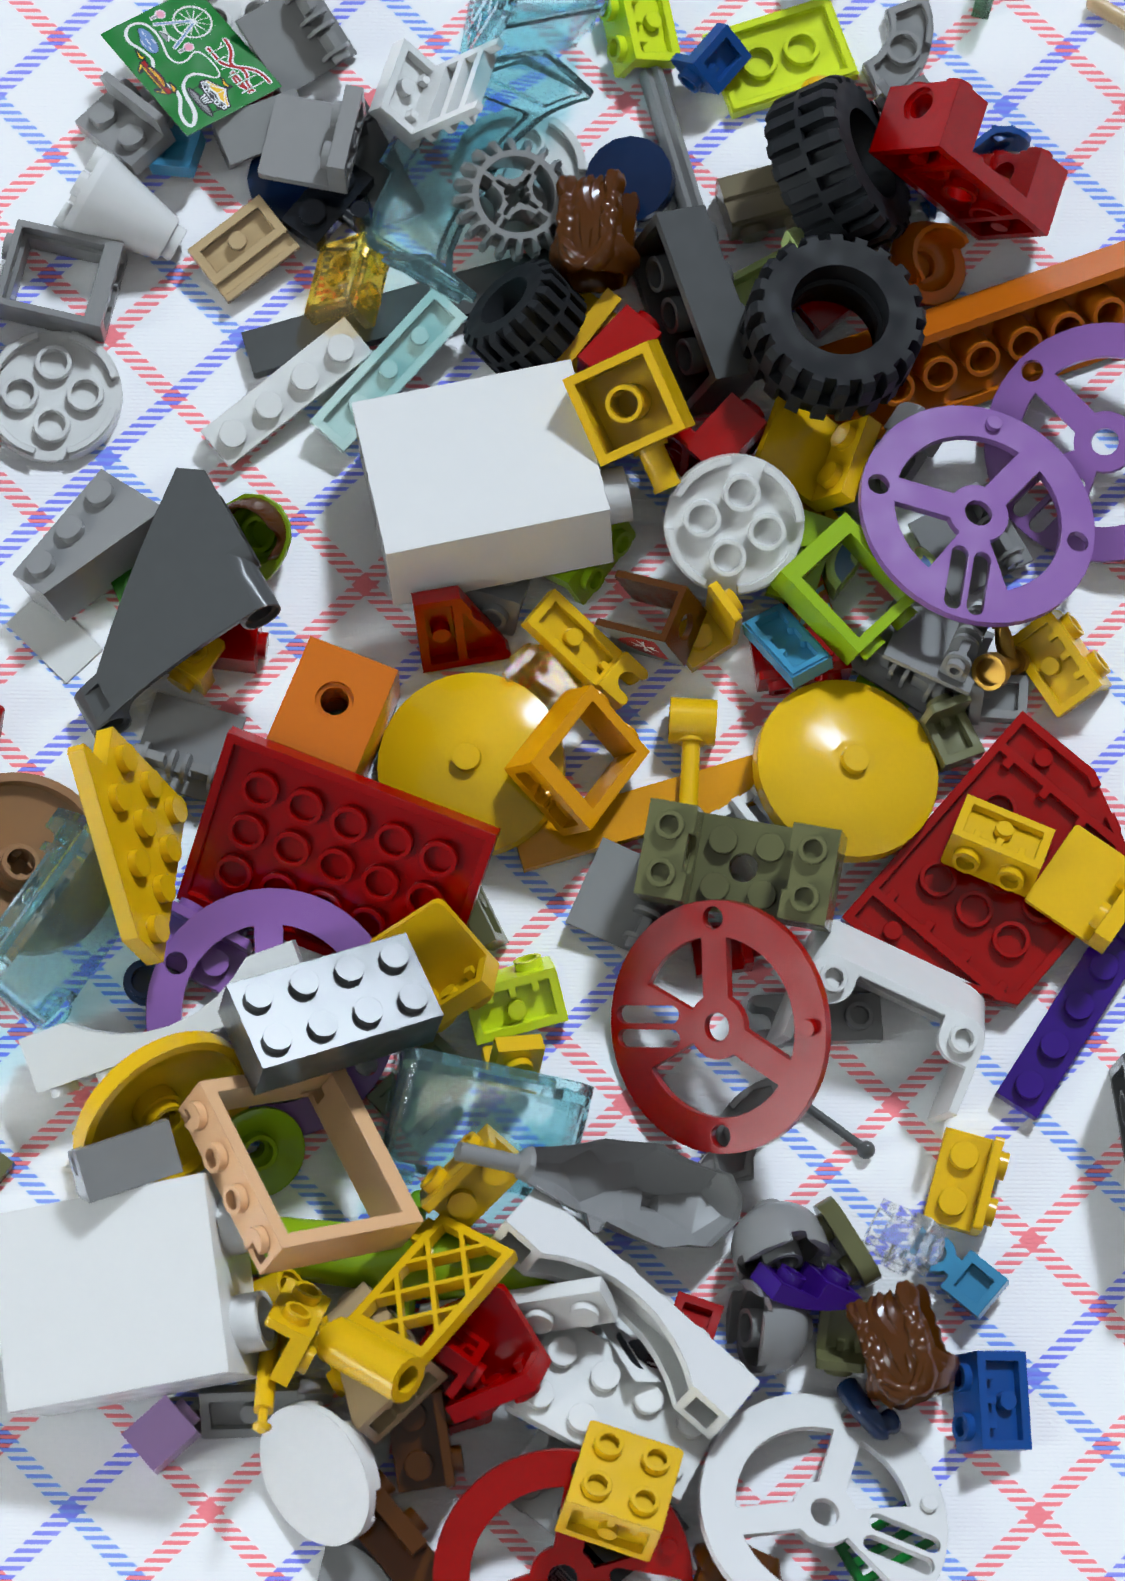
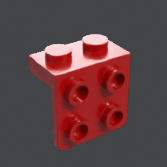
M498 1283L462 1324L490 1345L480 1360L487 1365V1368L471 1390L462 1386L453 1399L450 1398L445 1407L454 1424L471 1417L476 1421L484 1419L494 1413L500 1405L512 1400L515 1403L529 1400L539 1392L541 1388L540 1383L552 1362L508 1288L504 1284ZM464 1297L445 1304L440 1308L457 1305ZM431 1324L423 1326L426 1332ZM450 1369L451 1373L455 1377L456 1373Z

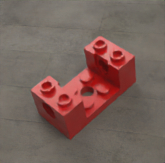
M948 78L946 81L931 83L916 81L911 83V85L890 87L869 150L871 155L977 241L1048 236L1068 174V170L1053 159L1051 152L1040 147H1029L1027 150L1017 154L1004 150H994L989 154L973 152L988 102L973 90V86L963 79Z
M626 304L578 355L577 373L645 341L658 339L659 343H661L662 333L659 331V324L647 312L643 310L636 312ZM732 392L696 431L691 427L667 438L668 443L664 445L676 473L682 477L689 469L701 461L721 454L740 453L755 456L764 429L767 426V421L764 419L765 415L761 408L748 398L741 400Z

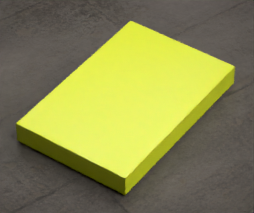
M811 0L729 26L752 55L751 59L721 92L732 120L770 108L775 100L801 89L802 84L814 76L840 75L851 78L854 81L858 80V69L831 0ZM708 33L702 35V40Z

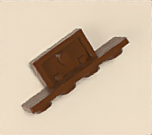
M378 1468L381 1488L376 1490V1503L373 1514L375 1521L367 1532L358 1537V1540L392 1581H433L432 1572L435 1553L429 1547L427 1539L423 1536L429 1530V1527L411 1506L404 1512L391 1497L397 1492V1489Z

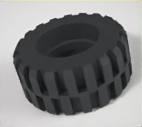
M829 75L775 100L765 117L767 124L764 127V137L768 142L766 151L768 159L771 160L773 166L772 173L775 182H778L782 192L780 195L785 206L789 207L796 226L804 232V237L818 235L819 241L826 239L828 233L842 234L845 241L853 242L855 237L867 240V247L874 249L899 238L907 229L910 223L909 218L912 215V207L909 204L911 199L910 189L905 181L869 153L880 119L878 109L874 102L867 98L863 88L857 86L854 80L845 76Z
M830 233L827 234L825 240L819 241L818 235L801 238L798 248L794 243H789L779 249L776 258H769L761 268L758 279H755L741 318L740 332L743 334L740 346L742 356L746 359H751L747 369L755 381L763 379L765 382L763 391L772 400H775L778 396L785 400L784 408L796 414L800 408L809 411V418L824 421L826 414L834 415L836 421L851 420L855 411L858 412L859 416H866L875 412L879 403L887 404L896 396L899 387L904 385L922 348L925 338L923 330L926 326V311L923 307H919L923 299L919 287L916 284H908L911 274L903 264L900 263L895 266L890 261L892 254L881 247L878 251L867 247V240L855 237L853 242L845 241L842 234ZM815 301H827L842 305L853 311L864 322L871 335L873 346L854 354H835L822 350L810 343L801 334L794 322L792 310L805 303Z

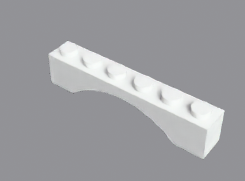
M291 940L247 956L229 983L302 963L303 959L296 940ZM225 987L213 1000L193 1015L167 1027L147 1032L117 1033L91 1029L69 1021L18 1039L37 1094L50 1090L54 1099L80 1089L78 1079L92 1074H96L97 1080L100 1082L118 1063L131 1053L164 1036L185 1031L214 1033V1030L224 1027L218 1010Z
M534 1188L491 1237V1239L516 1252L518 1261L513 1267L523 1276L547 1279L556 1283L602 1276L619 1306L618 1317L640 1339L654 1359L666 1384L672 1407L709 1440L733 1417L761 1382L748 1371L742 1362L733 1358L717 1344L707 1331L697 1326L676 1308L667 1296L659 1293L629 1263L623 1261L602 1243L595 1233L585 1228L559 1202Z

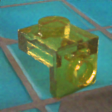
M527 643L520 647L510 656L509 661L511 665L502 673L507 682L511 680L517 681L521 686L533 693L545 705L548 711L564 691L584 686L542 644L532 645Z

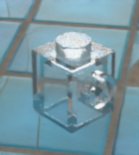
M883 1198L862 1241L877 1257L882 1258L880 1263L887 1269L902 1276H907L910 1270L926 1277L931 1265H935L943 1255L945 1249L944 1239L947 1234L934 1219Z

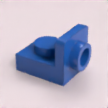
M717 23L690 55L676 53L670 61L680 72L677 75L679 81L693 93L703 92L719 95L751 59L752 55L728 24Z

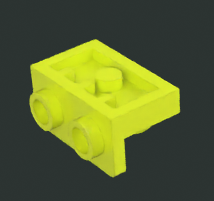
M598 0V14L603 21L607 39V56L612 62L615 78H625L634 68H651L654 66H659L662 69L676 68L670 60L676 53L681 54L669 0Z
M538 953L527 954L516 958L513 961L514 965L498 969L495 993L490 1001L477 1010L472 1008L467 1010L477 1046L494 1041V1037L514 1036L569 1020L556 967L550 956L541 957V954Z

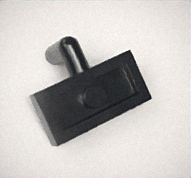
M354 164L347 194L308 187L281 218L282 224L288 231L317 252L341 224H344L359 236H368L372 232L373 226L369 206L362 200L374 187V177Z

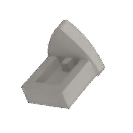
M1010 675L1008 682L1003 687L993 691L983 690L974 682L969 694L972 702L966 709V714L971 724L979 725V722L1011 724L1022 711L1027 714L1029 676Z

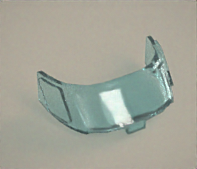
M528 50L497 57L482 101L484 106L482 112L478 114L475 124L468 126L461 121L456 132L448 134L442 129L436 141L429 142L424 137L421 139L419 147L413 151L394 135L379 161L390 171V174L373 208L371 224L365 235L368 244L373 250L383 255L381 261L391 268L453 302L461 304L462 300L473 303L477 293L453 273V252L466 225H458L455 221L457 215L464 211V209L455 208L451 204L453 197L461 194L453 188L455 179L464 177L459 171L460 167L464 162L473 163L471 155L476 149L486 153L488 143L495 140L503 150L504 142L507 138L513 137L517 143L549 115L576 103L590 100L594 90L549 50ZM496 169V170H493V171H491V172H489V173L494 176V174L496 173L497 169ZM479 188V198H481L484 191Z

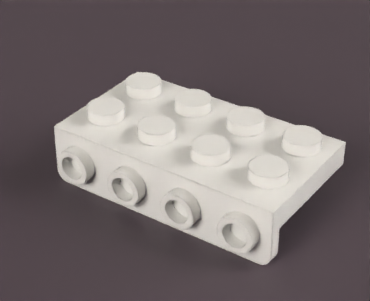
M592 1327L566 1329L544 1334L540 1342L552 1362L540 1383L541 1388L539 1392L522 1403H515L514 1400L507 1402L504 1410L574 1449H581L588 1424L591 1420H595L683 1450L684 1455L671 1498V1502L678 1505L712 1439L709 1440L672 1407L665 1383L634 1382L610 1341L608 1342L592 1333Z

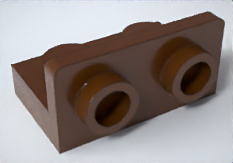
M443 1384L439 1385L389 1432L399 1493L442 1486L453 1488L458 1483L457 1475L465 1474L461 1444L452 1445L449 1426L456 1424H454L445 1409L450 1397L445 1396Z

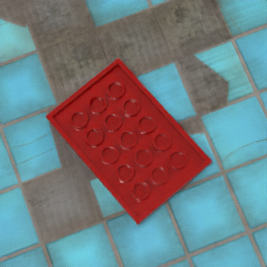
M232 726L227 732L176 899L180 900L181 897H184L204 908L221 898L247 890L283 888L302 891L329 901L347 912L372 938L431 900L442 899L468 927L501 829ZM283 925L285 941L296 940L298 946L323 956L336 953L331 946L317 936L296 927Z

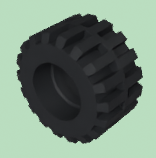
M533 259L519 264L503 274L482 294L467 318L468 321L464 326L463 333L465 335L463 339L496 374L554 363L567 350L579 333L586 317L587 304L584 302L585 299L546 260Z

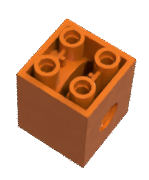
M310 636L266 739L367 777L384 731L401 696L399 670ZM334 710L344 711L343 713L338 715L329 714Z

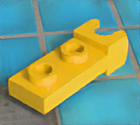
M555 588L545 594L521 623V626L585 686L592 684L597 690L601 691L608 698L610 706L615 711L622 708L628 702L627 695L619 687V679L630 686L648 678V671L627 651L623 653Z

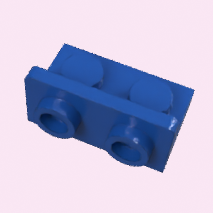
M972 1351L956 1355L959 1358L960 1366L955 1375V1386L952 1391L954 1408L952 1433L955 1438L957 1453L1032 1450L1026 1351Z

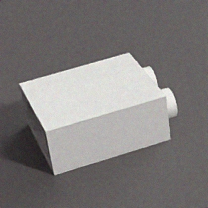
M571 359L351 403L360 460L393 606L412 603L411 593L456 585L463 592L614 562L611 525L633 521L630 490L622 465L601 470L599 468L596 455L562 381L575 374Z
M198 1173L148 1183L92 1203L78 1197L0 1213V1351L8 1413L49 1417L256 1379L259 1352L272 1350L276 1346L278 1332L264 1324L273 1307V1303L264 1290L254 1291L250 1254L245 1249L240 1233L231 1215L225 1209L223 1199L210 1174Z

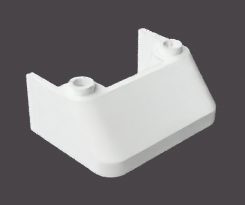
M833 920L831 933L812 930L804 947L821 976L828 1004H836L845 1000L852 993L855 985L940 1024L936 1033V1046L941 1056L949 1061V1064L926 1120L935 1124L957 1116L985 1046V1001L983 995L965 983L971 982L843 922ZM785 991L766 1038L767 1041L775 1046L792 1039L794 1034V1017L787 991Z

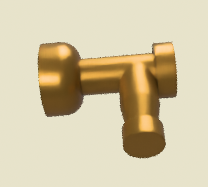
M1009 626L992 627L995 633L997 653L987 652L982 654L972 664L971 673L973 680L983 690L993 691L999 689L1008 682L1010 675L1023 673L1029 667V655L1022 647L1015 646Z

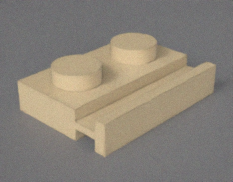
M259 194L187 249V251L214 287L224 297L225 301L230 304L299 251L300 246Z

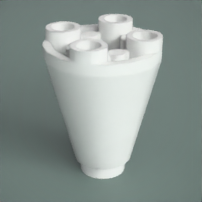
M97 146L85 167L91 174L82 169L69 192L71 195L68 200L74 204L72 205L65 201L53 225L66 230L123 242L127 251L154 259L162 256L170 261L188 229L178 224L180 219L114 154Z

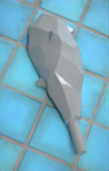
M607 1138L572 1145L528 1146L519 1151L518 1154L460 1141L455 1147V1161L514 1173L515 1178L534 1187L568 1209L582 1214L588 1230L593 1233H599L604 1226L613 1232L659 1249L671 1247L707 1248L712 1247L740 1221L743 1196L733 1174L721 1171L716 1154L707 1152L699 1162H696L674 1152L664 1144ZM711 1181L713 1184L709 1185L710 1188H707V1184Z

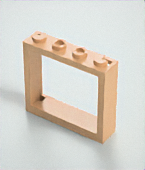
M346 1068L255 1096L245 1074L199 1081L178 1109L185 1122L184 1126L189 1130L202 1156L203 1164L210 1173L223 1199L224 1207L231 1215L244 1242L245 1249L248 1250L260 1275L401 1248L424 1222ZM308 1097L370 1218L288 1233L227 1110Z

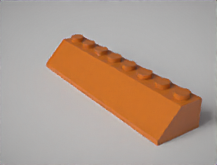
M1125 240L926 309V326L923 330L925 338L904 385L899 387L896 396L887 404L879 403L876 411L868 414L882 424L876 440L884 436L886 432L884 429L885 424L896 407L901 403H915L927 410L949 405L974 406L992 400L1012 367L1027 352L1045 339L1059 332L1086 324L1103 322L1125 323ZM865 330L818 348L835 354H854L873 346L869 330ZM1108 358L1094 359L1081 362L1079 364L1073 365L1063 370L1062 372L1057 374V376L1083 368L1085 366L1100 362ZM1037 362L1026 364L1022 370V376L1027 381H1036L1043 374V367ZM855 411L851 420L836 421L834 415L826 414V416H828L838 425L844 422H848L863 417L859 416L858 412Z

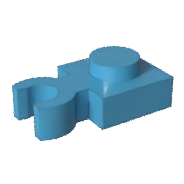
M174 122L170 130L176 141L148 166L153 175L194 178L207 142L202 132L205 128L186 136Z
M939 1235L936 1238V1242L941 1248L946 1250L944 1260L933 1262L923 1254L920 1257V1261L924 1269L929 1273L947 1276L940 1286L941 1290L979 1321L1010 1284L1009 1280L972 1250L961 1260L957 1257L954 1244L947 1237Z

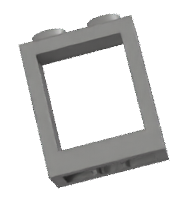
M17 219L14 232L6 234L2 246L1 256L5 263L0 275V319L51 331H76L90 337L94 341L105 343L128 262L124 243ZM31 249L99 264L84 316L16 301Z

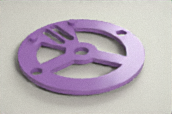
M1103 322L1086 324L1059 332L1045 339L1027 352L1012 367L1000 384L990 406L991 410L1001 412L1023 422L1030 403L1037 395L1075 432L1074 450L1064 453V455L1072 464L1081 480L1085 482L1088 496H1090L1097 473L1110 474L1125 467V417L1112 411H1099L1095 413L1057 374L1084 361L1103 358L1125 360V323ZM1030 362H1037L1043 367V374L1036 381H1027L1022 376L1024 366ZM1101 430H1111L1119 438L1117 449L1109 455H1100L1092 448V439ZM984 443L985 465L989 481H991L1015 456L998 447ZM1036 476L1006 507L1009 518L1018 529L1040 546L1055 553L1059 536L1057 517L1041 532H1033L1030 529L1032 519L1052 501L1049 493L1027 515L1020 517L1014 513V506L1040 481ZM1125 524L1112 527H1095V542L1090 562L1111 563L1125 561ZM1069 536L1067 538L1068 545L1073 550H1085V544L1079 537Z
M949 405L927 409L907 417L891 428L877 443L864 466L859 483L858 509L866 542L876 561L891 581L915 602L936 614L974 626L1007 627L1020 625L1036 620L1059 607L1073 593L1087 572L1094 549L1095 522L1086 488L1069 460L1049 439L1014 417L995 410L967 405ZM947 441H977L998 447L1015 456L985 487L967 485L958 489L955 493L899 477L904 466L917 453L930 446ZM1037 476L1049 492L1056 509L1059 525L1056 552L1049 566L1037 578L1020 587L1007 590L991 543L998 540L1007 528L1009 514L1006 506ZM868 480H881L886 485L887 492L883 494L873 492L868 485ZM969 505L982 507L988 513L989 523L985 525L972 523L966 516L965 508ZM895 506L947 521L949 527L956 535L929 567L917 557L905 540L897 521ZM1069 536L1079 537L1085 544V550H1073L1068 545L1067 538ZM953 550L962 551L966 557L958 608H950L944 601ZM976 556H981L988 562L981 613L979 615H974L967 609L973 562Z
M263 888L247 890L221 898L193 915L177 930L167 943L164 962L155 965L148 987L146 1000L147 1031L167 1027L183 1019L184 995L195 967L216 943L236 931L254 926L255 953L283 944V925L296 927L317 936L336 952L367 944L372 937L353 917L341 908L320 897L302 891L283 888ZM173 952H180L187 958V968L181 974H173L167 969L166 959ZM390 1055L376 1059L378 1062L377 1070L369 1076L360 1074L356 1069V1065L346 1068L362 1101L381 1077ZM308 1097L284 1103L249 1106V1108L269 1106L283 1110L298 1123L303 1136L324 1129Z

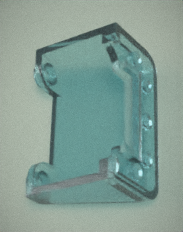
M60 807L57 808L45 825L54 834L53 843L44 841L39 849L46 853V855L0 918V1003L31 1026L41 1031L66 1022L72 1012L71 1004L120 936L85 815Z
M406 1047L396 1056L380 1136L404 1183L412 1185L414 1177L421 1178L426 1176L437 1165L443 1168L454 1157V1149L457 1143L471 1131L477 1134L486 1124L490 1125L518 1151L528 1146L544 1147L581 1143L591 1107L594 1087L586 1083L423 1048ZM517 1180L505 1193L518 1195L519 1199L524 1200L534 1187Z

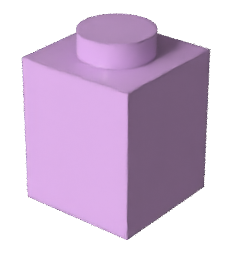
M167 1395L163 1396L121 1434L157 1475L202 1436L194 1427L200 1421L198 1415L183 1398H180L174 1404Z

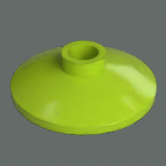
M269 1106L252 1107L233 1116L231 1120L246 1150L253 1142L259 1140V1147L254 1152L248 1154L269 1196L278 1193L291 1183L302 1166L305 1156V1140L301 1128L288 1113Z

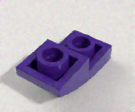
M760 1261L750 1276L772 1300L800 1309L814 1311L845 1310L846 1304L852 1301L855 1302L860 1298L863 1300L849 1286L852 1278L841 1269L829 1263L822 1269L805 1261L798 1272L785 1264H781L779 1269H776Z

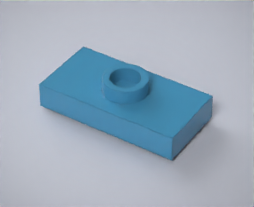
M782 602L742 623L743 634L793 689L833 668L832 656Z

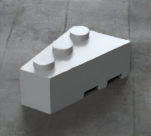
M100 469L12 575L34 602L66 622L114 587L111 585V582L134 567L159 504L103 469Z

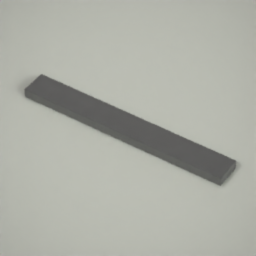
M543 248L540 249V255L535 259H544L549 263V251ZM524 253L519 262H513L511 257L241 332L254 379L274 373L343 317L348 320L368 347L381 344L433 286L468 317L482 294L498 278L517 265L533 259L527 253Z

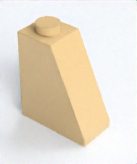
M363 1281L357 1288L347 1291L341 1296L337 1306L327 1314L328 1321L331 1322L338 1317L348 1318L373 1289ZM390 1306L378 1308L370 1317V1319L377 1323L398 1318ZM408 1329V1340L418 1345L420 1343L419 1340ZM431 1360L425 1367L424 1378L416 1393L406 1402L395 1403L340 1372L352 1424L375 1444L449 1377L439 1364Z

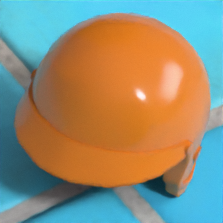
M931 221L912 222L908 225L903 235L892 241L889 251L892 254L890 261L895 266L901 263L911 274L908 284H916L919 287L923 297L922 303L933 306L953 300L959 294L965 282L966 265L961 249L969 243V240L961 230L948 223Z

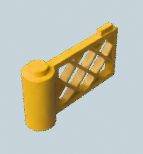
M440 1213L435 1220L428 1217L410 1237L413 1245L348 1318L338 1317L326 1323L317 1336L318 1358L322 1362L395 1403L406 1402L416 1393L424 1378L427 1364L518 1261L514 1250L443 1213ZM445 1233L459 1239L460 1248L433 1253V1246ZM486 1255L497 1259L489 1269L470 1273L469 1259ZM462 1262L463 1275L436 1280L435 1267ZM428 1270L429 1283L403 1288L402 1281L409 1273ZM465 1288V1296L457 1305L444 1308L439 1307L438 1294ZM431 1297L432 1310L405 1316L404 1302ZM396 1304L398 1318L378 1323L370 1319L378 1308ZM430 1324L434 1325V1332L422 1346L408 1340V1329Z

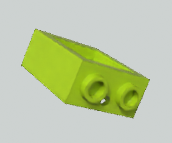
M846 512L786 565L770 583V586L846 666L858 655L864 661L869 659L885 643L880 635L890 625L896 631H899L917 614V611L912 606L915 601L893 583L882 570L866 542L862 528ZM841 544L897 601L860 637L850 629L803 579Z

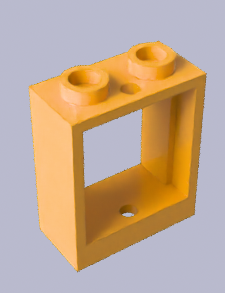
M590 684L564 691L504 770L560 834L567 836L591 831L650 751L640 741L636 730L625 723L610 706L608 698ZM579 718L614 757L584 798L549 759L550 755Z

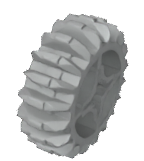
M513 137L506 139L503 150L495 140L490 141L486 146V153L476 149L471 155L473 163L464 162L459 171L464 177L456 178L453 183V188L461 194L454 196L451 204L455 208L464 209L455 218L456 224H470L471 227L464 234L465 240H472L478 235L482 239L478 245L479 252L484 253L490 245L496 247L494 251V258L496 260H501L507 250H510L513 262H519L522 259L524 250L531 259H535L540 255V246L549 251L551 244L554 242L559 201L556 192V183L559 176H557L556 172L562 166V162L557 159L548 164L544 160L549 152L547 147L540 149L537 155L532 153L533 145L531 139L525 140L520 150L517 149ZM500 168H515L523 171L515 179H507L500 174L495 177L489 172ZM534 180L540 184L544 191L547 211L542 208L543 203L533 193ZM522 185L523 189L518 195L520 198L519 202L515 207L512 206L509 212L504 215L503 212L508 205L506 200ZM479 188L485 192L484 197L494 207L492 220L483 211L479 198ZM511 221H520L527 226L532 223L538 227L528 232H510L503 229Z

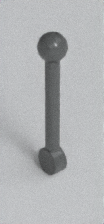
M811 1105L807 1110V1113L854 1146L861 1158L869 1159L874 1156L875 1146L872 1142L868 1140L861 1141L814 1105Z

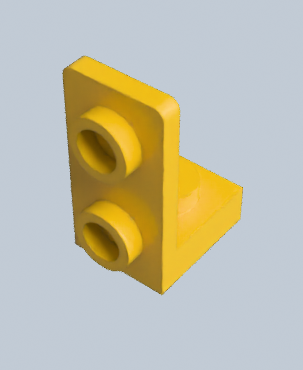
M718 581L708 585L704 606L707 613L686 662V666L691 673L738 644L743 620L741 613L744 612V608L737 595L730 588L724 591ZM687 618L681 621L679 628L680 637L685 631Z

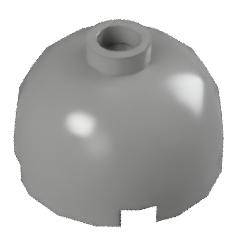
M774 1198L762 1200L753 1206L752 1210L735 1226L731 1242L732 1260L739 1280L751 1279L750 1276L760 1261L776 1269H779L781 1264H785L799 1272L805 1261L822 1268L824 1264L821 1257L824 1254L828 1257L831 1255L827 1237L817 1217L808 1208L790 1201H779Z
M742 1279L739 1283L743 1285V1289L733 1290L729 1298L726 1313L727 1344H733L736 1341L739 1358L735 1359L742 1362L755 1377L779 1375L798 1362L807 1343L811 1341L813 1336L812 1317L806 1312V1309L784 1305L772 1300L752 1279Z

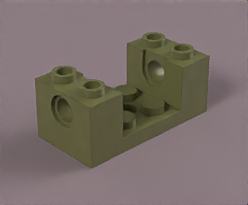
M651 798L633 893L645 901L679 907L696 901L733 900L759 908L772 915L784 925L831 933L848 839L844 832L838 829L794 822L792 828L705 813L698 805ZM743 855L753 857L758 866L756 875L747 882H739L731 874L733 861ZM716 907L711 908L709 911L721 914L720 910Z

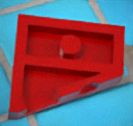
M458 585L411 593L423 673L512 658L508 640Z

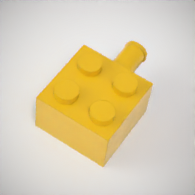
M658 339L645 341L562 380L600 467L633 454L634 458L639 456L655 495L681 483V479H679L664 444L668 443L667 438L696 424Z

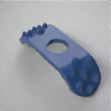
M993 124L990 130L984 132L976 139L973 152L977 154H989L994 150L1021 152L1030 147L1031 137L1027 132L1017 128L1015 125L997 126ZM924 198L925 202L921 201L920 206L926 215V220L935 221L937 207Z

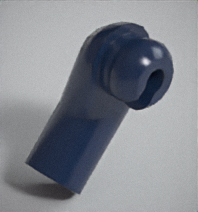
M849 1377L838 1384L836 1389L837 1395L853 1418L874 1439L880 1441L888 1440L889 1435L897 1434L901 1430V1421L896 1411L886 1408L879 1412L856 1378Z

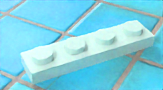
M433 286L311 418L309 423L344 453L357 439L351 403L400 393L468 317Z

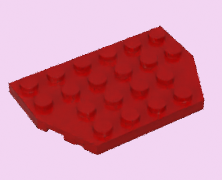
M1022 711L930 815L917 834L901 848L844 913L840 921L971 982L965 983L973 987L979 994H982L984 1001L1016 1009L1077 937L1025 902V897L1006 891L997 885L943 864L941 857L967 794L1056 830L1037 879L1075 825H1080L1125 856V841L1121 834L1120 824L1115 813L1112 814L1095 770Z

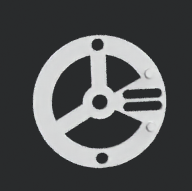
M794 1393L761 1401L737 1415L727 1424L714 1441L703 1463L698 1483L697 1503L700 1527L705 1544L714 1563L726 1581H780L761 1564L750 1549L745 1538L799 1533L806 1541L820 1547H834L845 1541L883 1581H937L946 1559L949 1529L944 1498L930 1466L914 1444L901 1431L897 1434L889 1435L888 1440L880 1441L874 1439L861 1425L859 1429L846 1427L842 1422V1414L849 1411L839 1397L815 1393ZM819 1431L831 1434L818 1480L803 1486L792 1501L736 1507L739 1476L747 1459L760 1446L775 1437L791 1432ZM860 1446L876 1457L889 1471L898 1484L907 1506L855 1508L851 1497L846 1491ZM817 1502L826 1503L831 1506L836 1514L835 1524L824 1526L816 1522L811 1514V1506ZM870 1518H878L933 1541L937 1546V1552H928L873 1529L870 1525ZM864 1539H872L927 1562L931 1566V1574H924L867 1550L863 1543Z

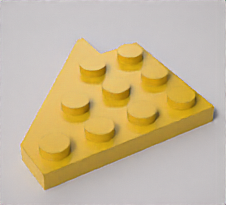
M112 726L96 731L93 751L83 743L68 747L67 755L121 940L140 960L149 966L164 962L166 942L170 937L169 922L172 902L176 896L175 882L178 862L182 856L181 842L184 822L188 816L187 803L135 750L133 745L128 743Z

